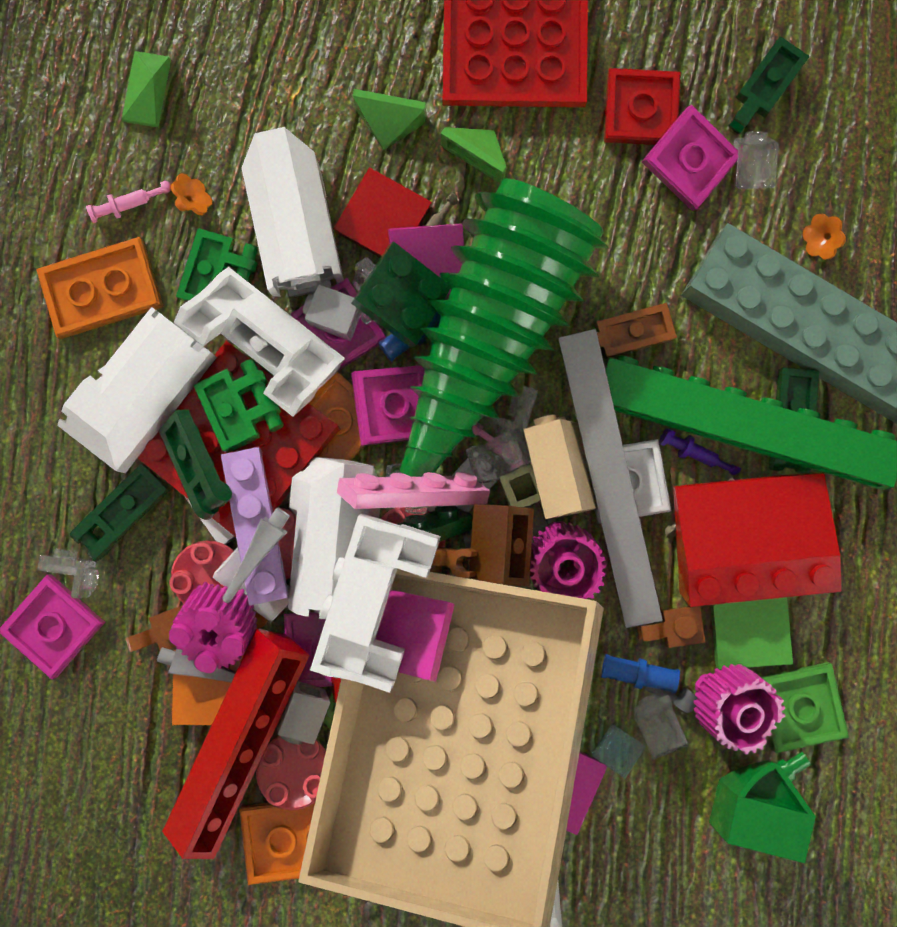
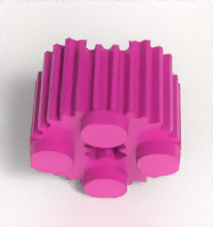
M563 521L552 522L549 526L545 527L544 532L538 531L539 536L533 537L534 543H532L530 563V578L537 591L582 599H593L594 592H600L598 587L604 586L602 577L605 576L603 569L606 568V564L603 562L605 560L602 554L603 551L593 536L586 529H581L579 525L574 527L572 523L567 525ZM571 560L572 564L569 567L562 565L560 569L559 565L563 561Z
M204 582L202 586L198 585L192 591L173 620V625L169 631L170 642L177 646V649L182 650V655L188 656L187 660H194V665L200 672L213 673L216 668L221 669L223 666L228 668L230 664L235 665L236 661H239L245 653L257 628L256 622L258 620L255 618L256 611H253L254 605L249 606L248 597L244 594V589L238 590L231 602L225 603L223 596L228 587L220 588V585L217 584L213 588L214 584Z
M730 664L729 668L723 665L722 670L716 668L714 674H703L695 683V696L697 697L693 702L696 705L694 711L697 715L695 717L699 720L698 723L710 735L728 749L732 748L734 751H737L739 748L745 755L749 751L756 753L757 748L763 750V745L767 742L766 736H771V730H776L777 728L775 723H780L781 719L785 717V714L782 712L785 710V706L782 704L784 700L776 694L777 691L772 685L741 664L735 666Z

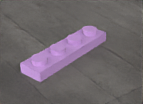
M259 447L221 454L226 484L232 490V497L229 501L241 563L260 520L265 517L270 519L273 514L262 452ZM279 542L245 581L249 606L289 598Z

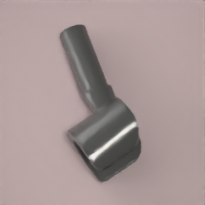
M650 687L645 688L646 691L673 703L683 712L690 713L696 707L693 702L697 697L685 687L678 696L664 690Z

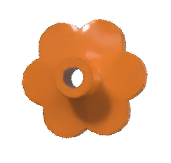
M181 173L176 177V181L171 184V191L177 197L175 206L180 211L192 210L197 215L202 216L212 205V198L205 192V186L200 180L191 179L188 175Z
M817 214L812 218L811 225L804 228L803 239L807 242L806 251L810 256H820L824 260L832 259L836 255L837 249L843 247L846 242V236L841 231L842 221L840 218Z

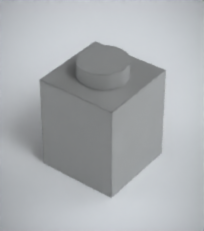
M319 284L315 293L310 292L303 307V313L306 314L305 320L311 327L349 341L353 337L362 311L351 304L354 297Z
M297 682L276 726L277 733L283 740L297 745L302 744V742L314 745L330 705L326 690L303 682Z

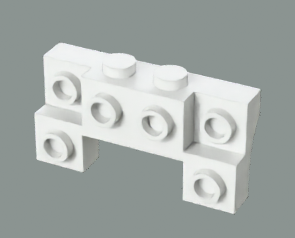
M230 267L220 272L198 295L180 306L174 320V324L202 346L219 334H222L272 373L274 377L271 378L263 394L293 417L313 399L318 389L337 373L345 359Z
M364 513L358 515L345 558L339 557L334 568L332 580L337 581L334 595L326 597L321 610L320 618L326 621L313 659L311 671L328 677L359 682L390 693L394 686L405 649L376 640L375 638L398 568L426 578L429 575L441 536L404 524L400 526Z

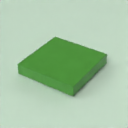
M787 597L710 605L716 668L722 669L723 665L729 668L730 664L734 666L741 664L745 667L793 664Z
M826 662L760 676L772 685L777 691L776 694L784 700L782 704L785 706V710L782 711L785 717L781 719L780 723H775L777 728L776 730L772 729V735L769 736L772 751L779 753L849 738L831 663Z

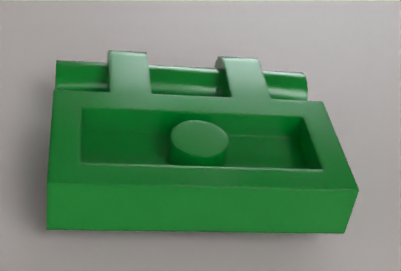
M198 228L176 297L179 300L188 302L205 289L228 266L236 268V273L248 282L250 275L255 274L258 265L255 259L259 248L246 243L240 256L232 253L235 245L233 238Z
M253 359L241 363L240 367L244 376L237 380L234 379L228 369H225L193 385L222 451L225 453H230L260 438L261 436L255 425L260 421H266L270 432L277 431L284 426L279 416L281 412L280 407L263 394L268 381L264 372L258 370ZM252 391L258 405L248 410L242 395Z

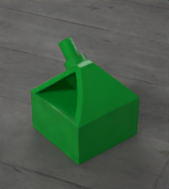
M801 752L787 761L781 759L778 762L766 760L753 763L732 771L719 779L709 823L727 844L801 863L806 862L816 816L792 784L796 780V774L811 766L806 755Z

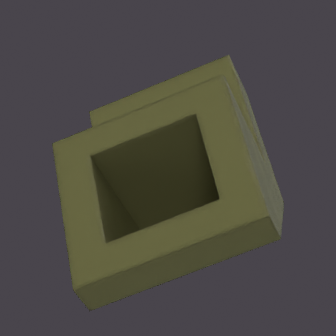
M529 464L500 476L499 480L508 506L534 508L532 543H534L533 537L539 536L538 531L544 532L545 527L555 522L554 518L545 519L533 466Z

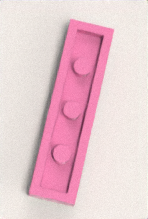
M427 472L422 477H411L402 473H392L390 477H376L361 473L357 474L355 478H339L337 493L354 509L482 505L487 504L490 490L479 483L476 476L466 472H457L455 476H442L437 473Z

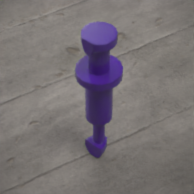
M666 428L660 437L659 444L662 446L669 444L679 449L678 457L682 459L689 456L710 467L717 465L729 471L731 475H736L742 470V468L734 464L730 465L720 460L718 454L694 443L695 438L691 435L682 439L675 436L676 432Z

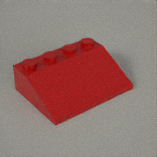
M824 472L673 486L679 592L690 607L841 592V558Z

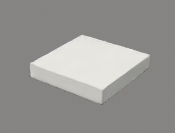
M658 439L623 445L639 517L671 512ZM595 509L597 524H600L599 510Z

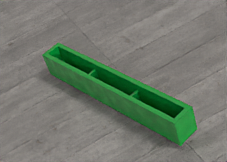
M618 356L617 360L609 358L606 375L615 412L771 458H777L818 472L822 471L825 474L879 490L891 489L895 486L897 479V441H895V435L882 430H872L871 433L857 430L858 424L843 419H835L834 423L820 419L821 414L810 409L798 408V411L795 412L783 408V402L772 398L763 397L761 401L747 398V392L741 389L725 387L723 391L710 387L711 382L703 378L690 376L688 380L674 376L675 372L665 367L653 366L652 370L638 366V360L627 356Z

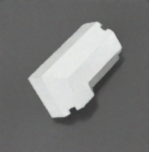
M285 127L255 133L242 165V172L267 290L272 296H281L279 289L288 290L289 297H297L309 294L310 292L315 293L318 284L331 288L330 280L333 278L339 284L344 281L326 201L327 196L323 177L315 152Z
M151 307L107 364L98 370L103 376L97 380L92 376L84 379L64 403L61 412L67 416V419H59L58 426L117 472L126 473L143 452L147 443L154 438L170 415L192 390L193 385L199 381L217 357Z
M315 457L308 463L310 465L303 472L300 471L292 477L289 508L297 517L288 609L298 615L309 617V609H312L314 612L319 613V619H322L320 615L325 599L328 595H334L337 581L332 580L334 568L339 557L345 558L358 515L364 513L379 518L380 508L354 509L337 493L339 478H355L357 474L361 473L378 477L374 466L345 459Z

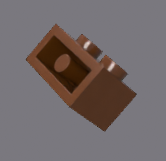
M474 504L471 548L478 551V555L470 557L469 571H476V576L469 579L508 586H529L534 508Z

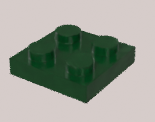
M393 241L388 245L351 304L412 348L417 345L423 335L420 328H427L437 312L429 301L444 300L450 288L442 278Z

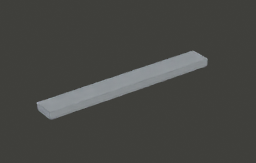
M596 329L559 337L625 626L629 628L663 621Z

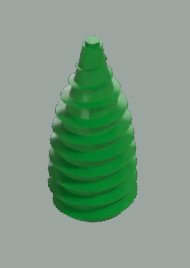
M510 178L502 179L496 193L478 192L475 195L477 203L485 212L484 218H468L463 220L464 227L474 238L471 246H451V251L462 263L459 273L441 272L440 277L451 289L448 300L429 301L441 316L439 327L420 328L432 342L430 356L413 357L425 371L422 386L410 387L418 395L415 416L409 417L413 424L399 470L402 474L411 477H422L427 472L435 473L447 457L453 456L452 451L465 436L476 437L472 428L484 416L499 419L492 404L502 395L520 397L511 381L519 373L538 374L528 358L536 349L555 351L544 337L551 325L570 326L559 312L566 301L585 302L574 288L580 276L599 277L588 261L596 248H608L601 239L604 230L591 217L555 195L528 183Z

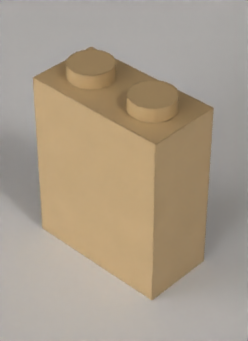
M556 415L535 419V426L525 428L524 433L545 519L565 517L598 509L578 423L567 421L565 417L557 418Z

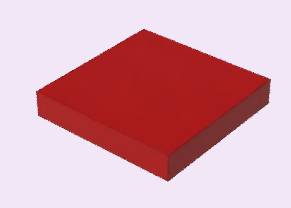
M609 68L607 73L604 142L656 145L679 117L681 72Z
M369 167L333 229L335 233L381 258L389 245L388 229L420 227L432 207V202Z

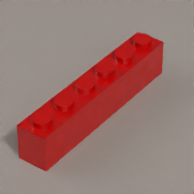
M256 629L164 826L163 834L182 859L215 858L310 655L286 634Z

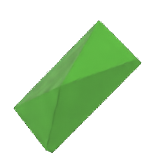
M134 52L122 114L123 122L159 127L171 64L169 56Z
M358 89L353 91L356 111L383 150L426 123V102Z
M450 127L443 129L441 132V146L493 180L501 183L502 179L505 178L506 164L494 130Z

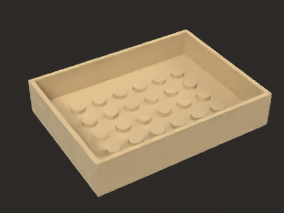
M397 568L391 590L455 604L436 682L398 672L394 686L389 693L369 685L341 678L298 882L464 927H550L604 608L594 600L429 572V575L425 578Z

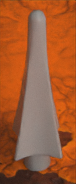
M276 508L270 519L265 517L260 520L245 557L223 596L225 603L231 602L254 569L288 532L282 528L290 517L288 513Z
M162 647L159 652L157 662L170 666L168 674L194 676L232 683L236 672L225 667L221 669L216 668L213 673L200 672L195 667L194 660L189 661L187 660V655L181 654V649L176 648V651Z

